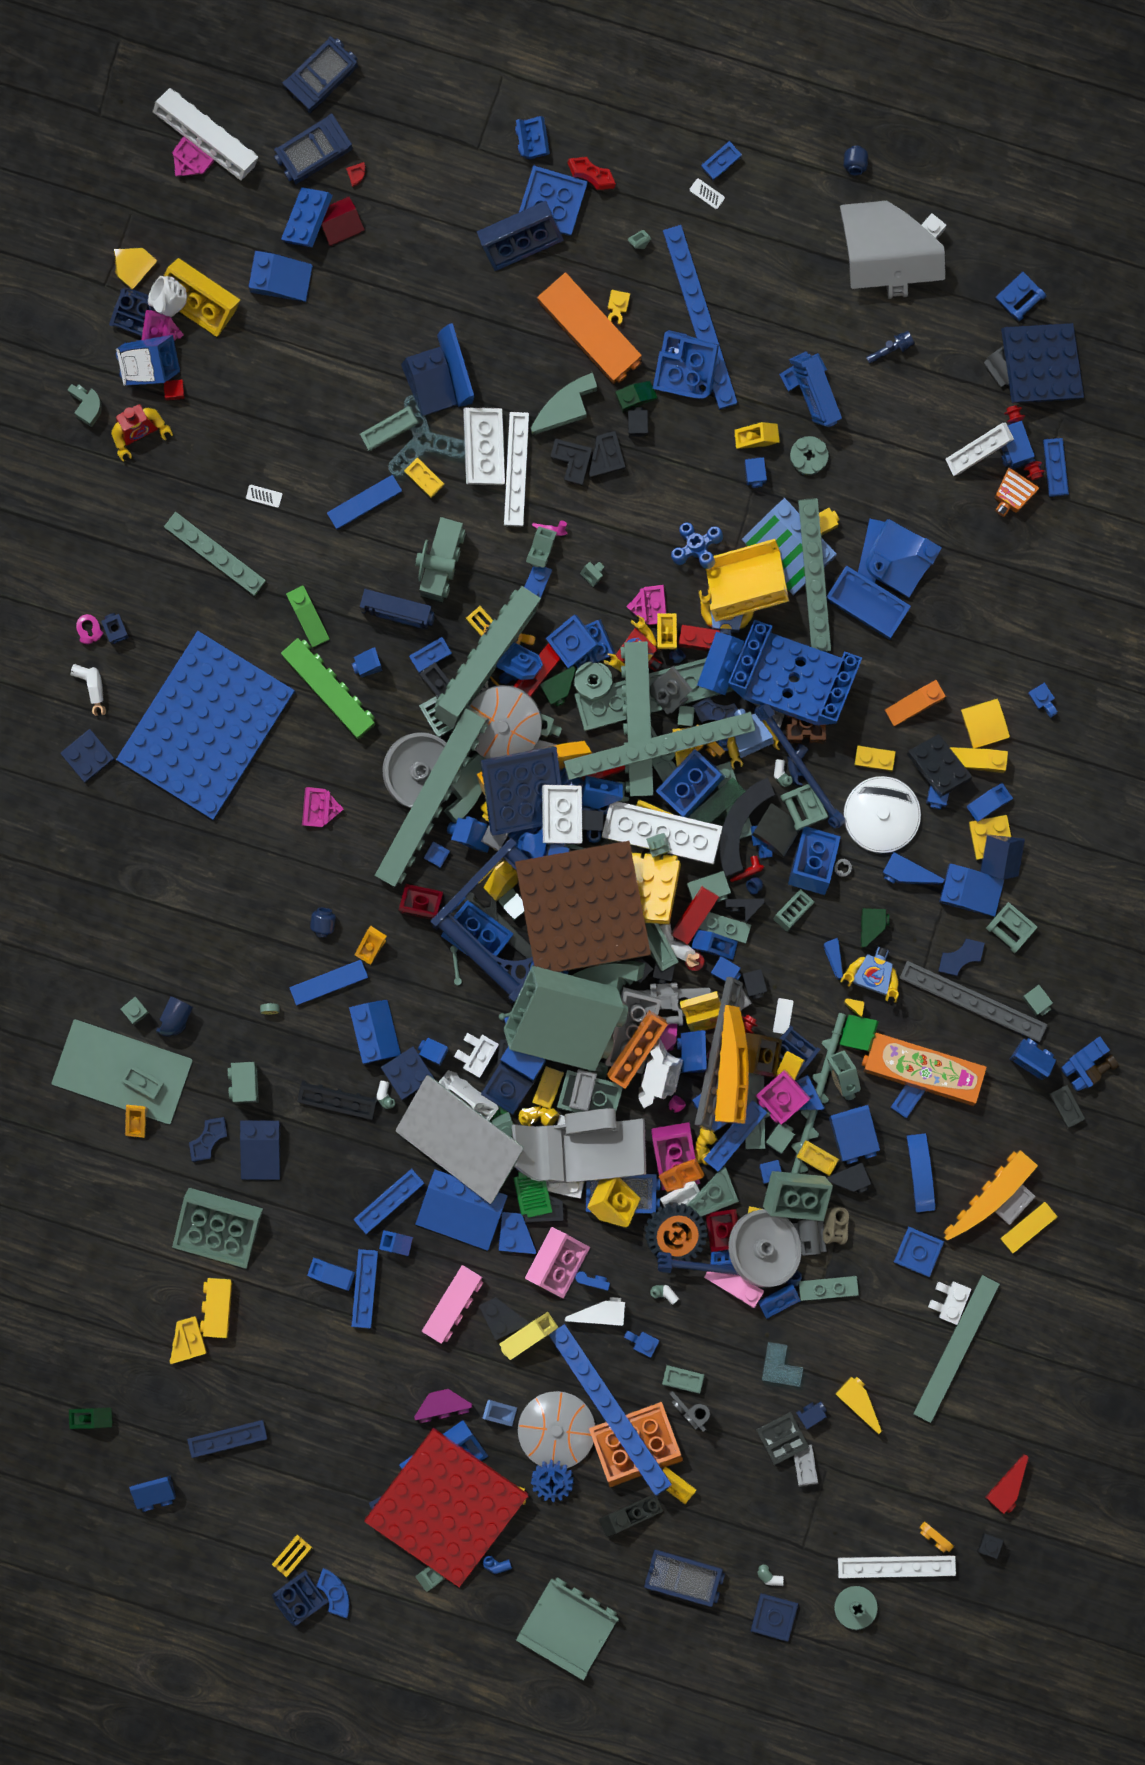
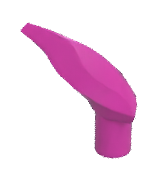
M560 521L558 527L532 524L537 529L540 526L557 532L556 536L567 534L565 531L567 523L565 521Z

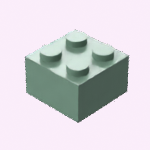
M255 1062L231 1063V1068H228V1079L232 1080V1087H229V1099L233 1100L235 1104L259 1103L257 1064Z

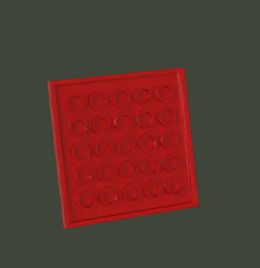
M433 1428L365 1518V1523L460 1587L526 1500L528 1493Z

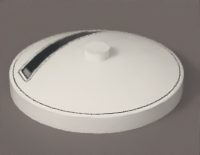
M884 776L867 779L852 790L845 803V827L853 841L865 850L874 853L897 851L908 844L918 830L921 817L919 802L913 791L897 779Z

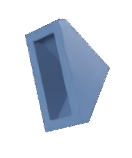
M488 1399L482 1419L512 1426L517 1408Z

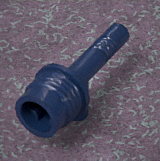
M909 331L900 333L897 336L894 335L895 342L889 340L886 342V347L867 356L869 364L898 348L903 353L904 350L914 345L915 343Z

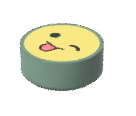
M273 1003L262 1004L260 1006V1013L267 1015L280 1013L279 1005Z

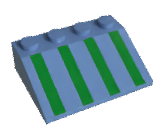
M784 498L742 538V541L747 546H751L772 539L776 540L781 554L786 587L794 595L805 585L800 516L796 509ZM821 538L823 565L825 567L835 558L836 553Z

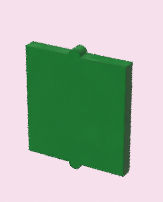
M848 1015L845 1028L842 1029L843 1035L840 1045L870 1052L873 1039L876 1038L875 1032L879 1021Z

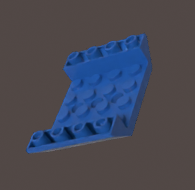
M754 620L728 685L744 700L761 706L768 704L772 710L814 725L837 723L861 664L862 657L845 651L842 658L773 634L771 633V625ZM797 660H803L805 662V665L800 667L797 666L795 662ZM796 676L799 678V681L791 682L789 677ZM790 692L793 696L785 698L782 693Z

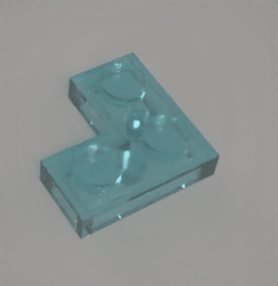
M768 1342L762 1380L800 1387L803 1368L784 1364L787 1345Z

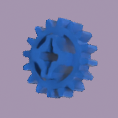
M550 1460V1464L543 1461L542 1467L537 1465L536 1471L532 1473L531 1484L534 1485L533 1491H538V1497L544 1495L545 1501L551 1498L552 1502H554L556 1497L561 1501L563 1495L568 1496L569 1490H572V1483L574 1481V1477H571L572 1471H566L567 1465L560 1466V1461L557 1464H554L553 1460Z

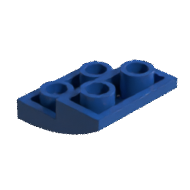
M596 620L585 626L599 645L576 663L577 669L587 662L598 663L609 658L608 653L615 655L601 620Z

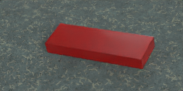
M702 886L671 932V935L688 945L719 896Z

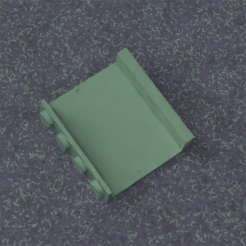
M557 1577L554 1580L551 1578L516 1641L584 1680L619 1618L616 1616L617 1612L609 1607L606 1610L599 1606L600 1602L590 1597L588 1600L583 1597L584 1593L574 1587L571 1590L566 1587L567 1583Z

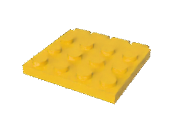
M632 853L645 923L670 924L681 866L678 856L664 855L663 860H661V855L653 858L651 854H645L644 859H642V853Z

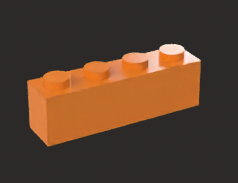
M651 1010L648 1011L607 1073L610 1080L626 1089L668 1024L665 1019Z

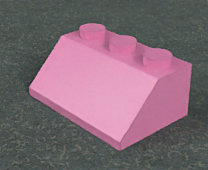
M551 1227L525 1279L564 1299L590 1247Z

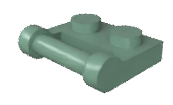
M809 784L780 796L782 801L786 803L793 818L796 831L828 818L821 801ZM794 797L797 798L806 817L804 821L801 820L792 800Z
M1009 902L986 927L989 932L992 931L1010 946V950L1014 953L1017 952L1037 928L1034 923ZM999 921L1002 922L1020 939L1015 942L997 926V923Z

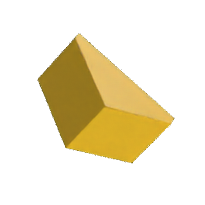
M657 613V649H677L676 614Z

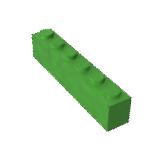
M297 638L281 652L282 657L359 740L375 725L373 721L375 717L368 710L364 711L360 707L362 703L356 696L352 698L347 693L349 689L343 682L339 684L336 681L335 677L337 675L330 668L326 669L322 665L324 661L317 653L313 655L309 651L311 649L310 645L305 640L300 641Z

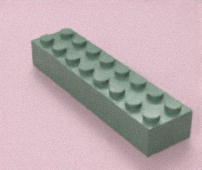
M521 586L518 591L514 590L508 604H505L500 610L497 620L494 619L487 634H483L480 638L476 650L473 649L470 652L466 665L463 663L460 666L456 678H452L447 685L445 695L442 693L437 699V704L434 707L436 710L434 717L450 728H455L464 710L469 707L497 668V662L513 642L517 640L536 613L541 598L525 587Z

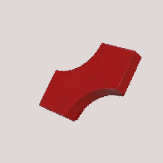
M587 157L570 158L567 162L573 177L588 180L597 190L612 189L616 185L609 169L595 166Z

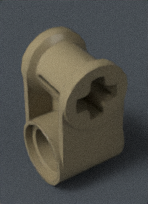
M830 1207L826 1210L823 1241L826 1244L838 1242L840 1245H844L847 1242L849 1213L845 1208Z

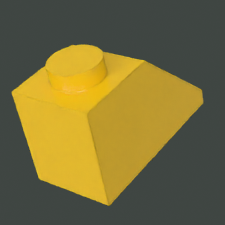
M761 422L734 430L736 449L764 447L779 443L778 424Z
M504 860L493 870L483 888L495 901H498L519 882L517 871Z

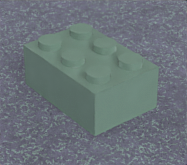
M567 1070L557 1106L558 1109L572 1113L585 1112L569 1107L577 1072ZM596 1078L588 1111L615 1109L616 1112L623 1087L617 1083Z
M772 1171L763 1207L770 1216L824 1221L833 1185L825 1176Z

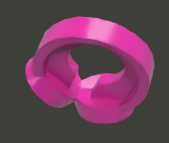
M86 614L78 619L76 628L80 635V642L90 644L102 637L103 631L100 630L99 622L94 616ZM86 620H90L93 623V628L91 629L93 632L92 637L82 628V623Z

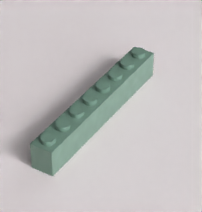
M624 642V647H621V658H625V666H621L622 678L625 677L626 685H622V697H626V704H623V716H627V723L623 724L624 735L628 736V743H624V745L651 738L648 642ZM652 758L625 765V773H629V781H626V793L630 792V796H653Z

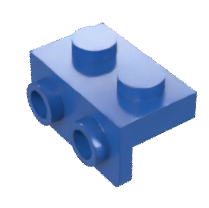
M539 116L528 120L517 119L515 131L519 138L518 150L521 156L533 159L550 154L544 117Z

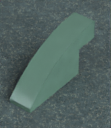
M593 373L571 382L547 402L531 427L532 436L586 418V411L581 396L597 391V384Z
M478 752L470 757L465 768L462 766L459 771L461 774L457 784L453 783L450 788L458 798L444 810L452 822H457L458 818H463L482 793L477 774L482 772L481 760L486 758Z
M645 923L651 956L660 970L663 971L678 963L660 925Z
M622 960L590 966L572 976L617 987L621 996L624 978L634 981L643 978L645 963Z

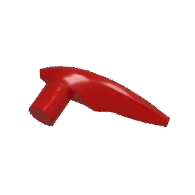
M758 856L750 857L752 866L735 875L730 881H736L760 872L764 865L759 864Z

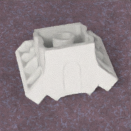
M660 1037L647 1055V1066L645 1074L642 1075L641 1086L639 1087V1100L643 1108L651 1105L655 1096L665 1099L668 1095L672 1096L676 1092L683 1060L675 1058L667 1052Z
M448 1070L439 1081L441 1085L489 1121L499 1109L495 1103L482 1096L481 1092L473 1088L466 1080L459 1078L455 1072Z

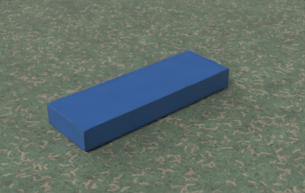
M1063 438L1043 440L1049 497L1068 495Z

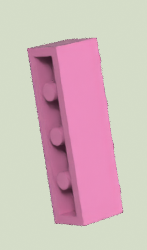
M462 1265L422 1332L441 1344L443 1341L447 1342L453 1333L450 1329L454 1324L458 1325L463 1317L460 1314L464 1307L468 1309L473 1301L471 1298L474 1291L478 1292L483 1282L480 1280L482 1277Z

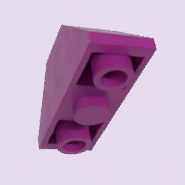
M450 1389L440 1390L428 1394L414 1417L415 1420H420V1423L432 1421V1416L438 1415L439 1419L450 1417V1412L457 1411L459 1415L469 1412V1408H472V1403Z

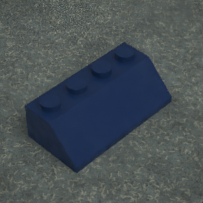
M546 201L477 231L481 245L494 271L564 241Z

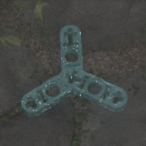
M410 395L405 399V408L408 407L407 405L410 404V400H413L416 403L413 395ZM416 404V411L419 412V408ZM415 413L416 418L423 419L424 423L421 427L414 426L411 428L413 438L390 461L388 467L391 475L396 477L402 476L405 473L404 470L417 457L420 458L425 451L464 458L465 451H462L461 454L454 448H452V452L448 451L450 449V442H454V447H459L462 444L465 449V441L431 433L426 417L421 416V413ZM426 436V440L432 441V437H434L433 448L430 447L431 443L428 442L421 445L418 439ZM439 440L447 442L445 449L440 450L437 448L436 444ZM413 449L416 452L415 457L412 459L406 458V450ZM402 456L403 460L408 464L405 465V463H403L400 466L401 471L399 472L398 470H396L394 472L393 464L398 465L401 462V459H399V457Z

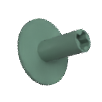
M426 540L423 552L417 553L415 566L420 567L418 581L422 579L424 568L453 573L456 560L428 555V540Z
M851 1586L844 1589L836 1598L835 1614L840 1623L847 1628L862 1629L870 1625L875 1619L877 1602L874 1595L866 1588ZM859 1605V1607L861 1608L860 1612L855 1611L853 1609V1606Z

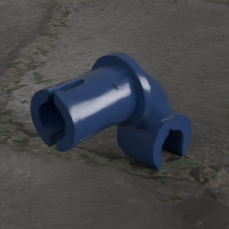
M800 743L795 749L801 760L809 751L808 748ZM788 756V769L792 776L793 784L801 786L803 784L798 781V776L804 780L805 778L799 772L791 757Z

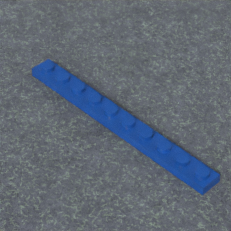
M678 225L665 229L663 234L696 338L719 344L682 226ZM720 346L713 375V392L719 410L737 405Z
M564 1324L550 1333L549 1337L654 1495L657 1496L671 1487L672 1484L566 1325Z

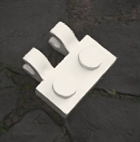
M467 1033L464 1041L475 1046L470 1056L457 1050L454 1057L466 1063L463 1069L480 1078L499 1044L484 1035L477 1039Z
M938 1282L935 1289L946 1293V1300L944 1305L931 1300L928 1307L940 1312L938 1318L958 1325L971 1289L956 1282H952L951 1287Z

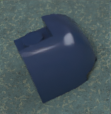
M170 997L160 1018L162 1025L160 1028H157L156 1033L166 1037L177 1036L182 1033L186 1028L185 1024L193 1007L174 997Z

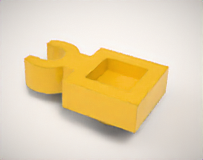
M611 290L608 310L613 312L608 316L610 321L613 317H617L619 319L618 325H621V313L627 312L630 293Z

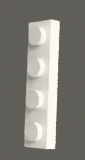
M1001 423L946 458L953 476L959 475L1013 441L1014 438L1007 424Z

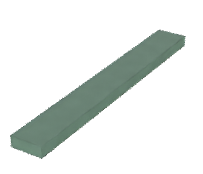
M983 1275L981 1276L913 1413L914 1415L930 1423L932 1422L999 1283Z

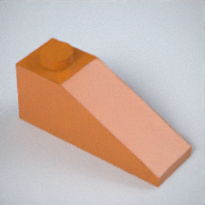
M937 680L888 707L885 709V712L893 726H896L944 700L946 696Z

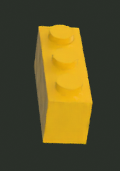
M208 1278V1282H204L203 1293L207 1295L206 1301L202 1302V1313H205V1320L201 1321L200 1332H203L205 1337L228 1338L232 1280Z

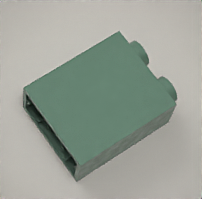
M531 966L504 1027L509 1050L595 1071L600 1059H607L613 1049V1037L611 1035L615 1027L621 1028L625 1024L628 1007L622 1003L617 987Z

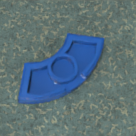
M323 1568L317 1587L323 1590L328 1597V1612L347 1618L349 1597L346 1588L334 1573Z

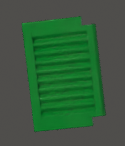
M518 1172L519 1176L513 1178L521 1215L527 1214L528 1217L551 1213L552 1208L546 1181L539 1182Z

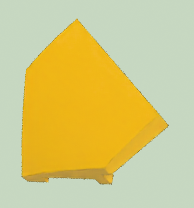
M143 248L114 249L115 273L131 289L139 283L157 262Z

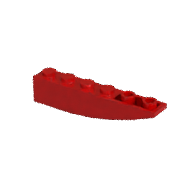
M549 643L539 654L543 666L536 677L527 680L519 679L513 686L526 692L530 697L534 695L540 684L544 682L561 659Z

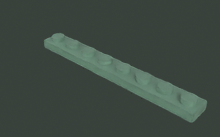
M818 499L798 500L811 647L821 651H831Z

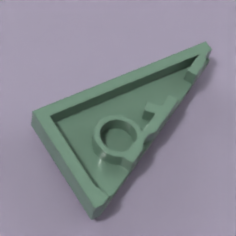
M721 1168L687 1204V1206L696 1210L700 1216L739 1202L726 1168Z

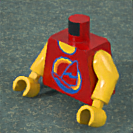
M139 404L132 408H126L123 413L116 416V424L111 434L116 447L119 448L117 454L123 462L124 454H127L130 459L132 457L128 449L124 447L125 445L127 446L158 428H160V434L164 440H166L164 435L166 432L173 436L171 428L168 425H164V420L155 409L143 408Z
M637 615L639 618L638 623L631 620V624L637 628H634L625 642H648V667L656 672L662 662L653 657L657 652V642L653 632L645 624L644 618ZM620 648L616 655L608 653L607 655L611 657V661L604 660V663L611 665L621 672V666H625V658H621Z

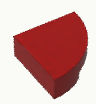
M364 162L346 168L352 187L358 185L364 178Z

